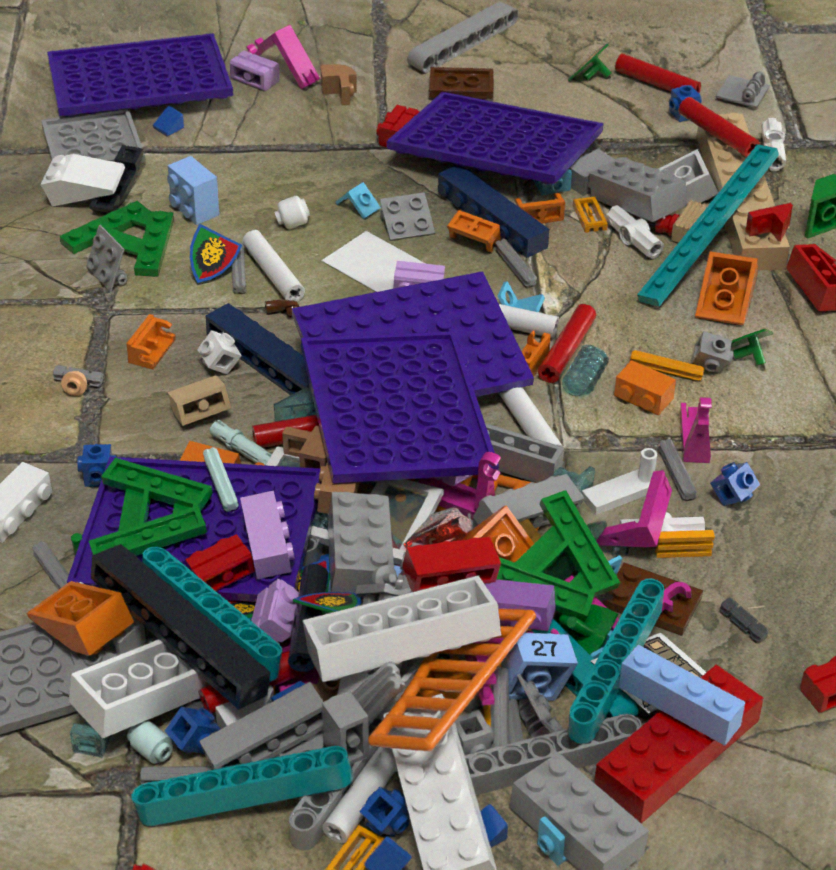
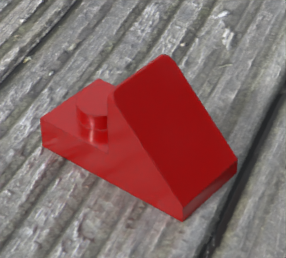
M787 203L748 212L745 232L749 237L771 232L781 242L790 225L793 205Z

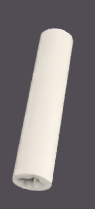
M251 230L246 233L242 240L244 247L285 300H295L297 302L301 300L305 293L304 287L258 230Z
M499 304L510 329L526 333L535 331V334L540 336L545 332L551 334V338H555L559 324L558 316Z
M523 387L498 392L527 436L563 447Z
M378 747L324 822L323 831L331 840L337 843H345L364 817L359 811L365 805L368 797L379 787L384 788L396 772L397 765L392 748Z

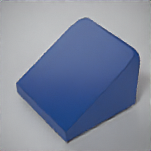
M168 106L155 121L153 128L169 136L184 128L183 114Z
M491 804L487 805L480 812L490 847H493L507 839L508 825Z
M386 836L371 852L364 862V866L368 870H402L412 856Z

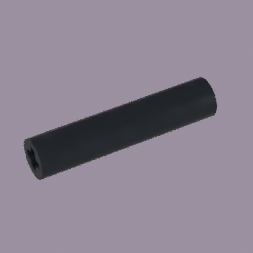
M310 564L304 567L299 597L326 592L328 571L325 567L318 564ZM297 603L288 664L296 671L307 672L312 670L315 665L308 653L303 620L321 616L323 610Z

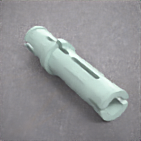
M221 420L215 421L210 427V434L223 441L230 450L240 452L255 463L261 462L266 465L272 454L247 439L242 431L230 428Z

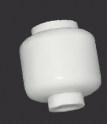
M292 196L278 202V211L274 212L279 225L284 224L289 230L306 224L308 221L307 217L311 216L304 198L300 199L298 196Z

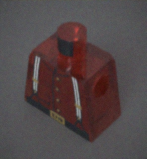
M456 507L433 513L403 546L407 549V547L412 546V542L429 545L431 538L435 539L431 541L433 544L444 541L463 540L471 531V521L467 516H463Z

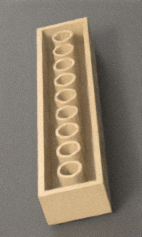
M718 114L750 134L743 114ZM698 126L696 137L704 163L718 192H720L747 157ZM765 175L761 177L724 225L734 255L758 258V271L786 270L790 249L786 235L779 242L771 232L751 237L745 232L748 212L775 206Z

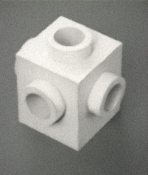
M212 330L197 349L203 358L202 362L208 368L224 374H228L242 356L234 344L235 340L227 333L220 334Z

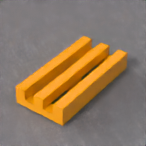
M596 197L573 199V208L585 233L589 232L590 228L594 232L598 231L599 227L603 231L607 230L608 223ZM588 203L591 204L598 221H595L594 216L592 214L593 212L591 208H589Z
M661 531L657 547L655 548L656 558L712 556L713 541L715 539L714 531Z
M358 825L325 870H338L363 836L366 839L356 849L343 870H353L372 843L375 842L355 869L368 870L364 866V862L384 837Z

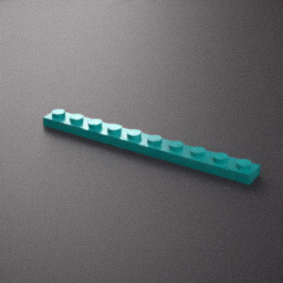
M756 145L637 294L639 302L660 307L779 156L778 148Z

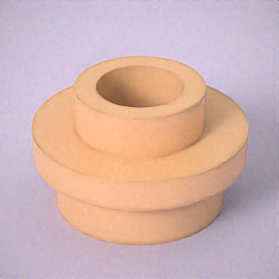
M71 371L63 376L61 385L67 394L80 396L87 388V380L81 372ZM70 382L75 383L77 387L73 386Z

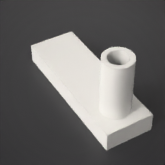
M651 448L643 449L641 451L639 469L582 490V495L585 498L583 501L595 515L646 496L653 471L656 469L657 452Z

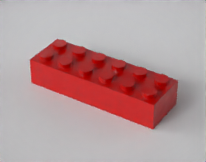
M717 664L700 678L745 702L741 726L726 745L717 742L669 714L659 711L596 764L594 784L641 824L759 721L764 697Z

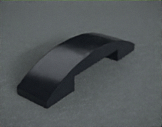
M127 145L121 146L114 162L124 164L125 169L115 193L93 198L89 206L90 210L110 213L119 209L129 195L136 180L143 158V148Z

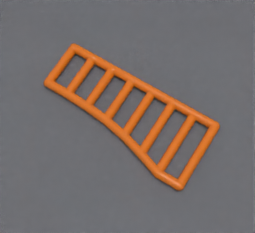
M498 608L500 621H518L514 627L500 626L501 636L493 637L503 638L500 644L470 643L462 645L458 649H447L424 657L412 681L386 717L369 736L368 743L373 747L432 751L536 618V613L533 610ZM438 653L490 656L486 662L436 659ZM430 671L476 674L472 680L427 678ZM420 690L460 692L456 699L416 696ZM408 708L446 711L441 718L403 715ZM392 728L430 731L426 738L387 735Z

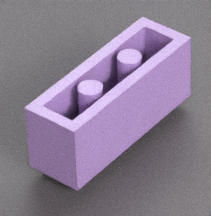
M274 491L241 497L240 500L257 579L291 572L289 560H293L295 557L292 543L285 542V539L290 538L287 522L280 521V518H285L282 501L276 502Z

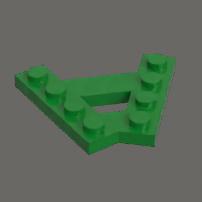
M135 201L60 235V244L73 255L93 246L94 236L97 233L98 226L101 225L124 248L125 252L137 255L134 266L135 276L159 277L174 223V212L150 211L139 201ZM136 225L146 227L143 239L123 233V231Z
M114 458L101 476L103 484L125 490L126 492L119 530L89 540L93 555L122 544L137 556L143 554L144 550L150 547L161 548L207 533L201 510L213 494L210 485L118 458ZM151 499L174 505L173 514L147 522Z
M564 490L541 499L539 505L552 527L515 563L499 557L501 566L497 579L553 585L555 589V611L586 621L593 598L617 589L620 581L569 494ZM565 551L579 572L570 583L544 574Z

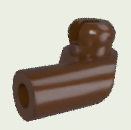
M278 299L265 301L267 314L287 311V316L292 317V308L300 307L295 300Z

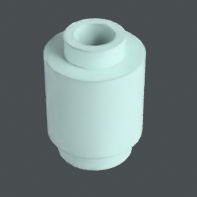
M143 721L130 728L127 734L131 747L153 764L167 760L172 753L173 740L152 722Z

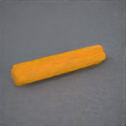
M633 350L630 361L632 360L653 370L701 381L704 375L703 366L638 350Z

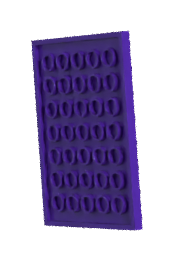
M214 33L47 52L59 116L72 117L82 113L115 112L125 108L159 107L168 103L202 102L211 98L225 99L228 96H234L233 87Z
M442 92L387 140V149L394 150L399 154H413L418 158H432L438 162L456 163L461 167L471 166L478 168L480 171L490 170L498 172L500 175L519 176L523 180L533 179L541 181L543 184H555L603 132L604 123Z
M483 271L292 308V317L301 338L454 331L476 397L513 388L526 387L534 383L532 372Z
M454 331L301 338V350L333 483L478 475L479 461L484 453H495ZM488 464L493 469H499V464L496 466Z
M109 457L105 471L114 458H118L212 487L213 494L201 510L207 533L161 547L185 566V559L189 558L194 552L203 551L215 545L220 539L230 538L236 534L251 552L240 498L274 491L276 502L282 501L285 518H280V521H286L290 538L285 539V542H291L295 559L289 560L291 572L257 579L255 571L216 592L226 600L256 602L258 594L265 588H269V585L277 579H282L297 590L318 500H314L316 483L321 484L319 482L321 468L223 463L239 505L236 510L227 512L222 506L206 462ZM101 480L67 583L70 581L82 582L86 585L101 588L91 579L93 554L89 540L119 530L125 490L105 485ZM151 499L147 522L173 514L174 505ZM143 554L137 555L136 557L142 561Z

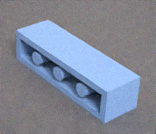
M637 645L622 662L620 688L717 742L726 745L741 726L745 706L744 701L650 650Z

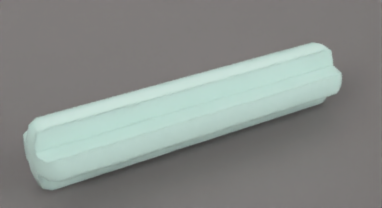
M214 447L205 449L203 452L204 460L224 510L227 512L236 510L239 506L238 500L218 450Z

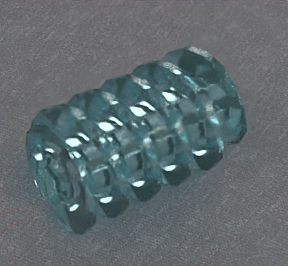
M583 345L563 377L562 385L565 391L572 396H581L593 392L594 387L609 363L607 354L602 349L593 345Z

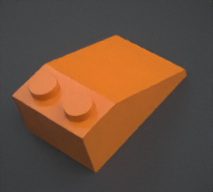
M710 251L695 318L744 326L758 275V258Z
M507 505L500 508L459 539L467 540L474 537L490 536L498 557L514 563L534 544Z
M73 581L67 583L27 612L29 619L69 649L88 656L100 652L103 649V645L111 639L121 636L125 629L134 623L120 592Z

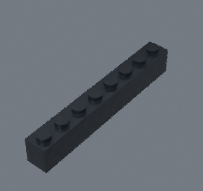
M122 544L92 555L91 579L103 589L120 592L130 614L238 710L268 695L271 672L232 640L227 633L211 622L207 616L197 610L187 599L175 591L170 584L166 583L151 568L147 567L135 554L131 553Z

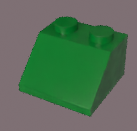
M835 174L815 181L805 231L807 239L836 229Z

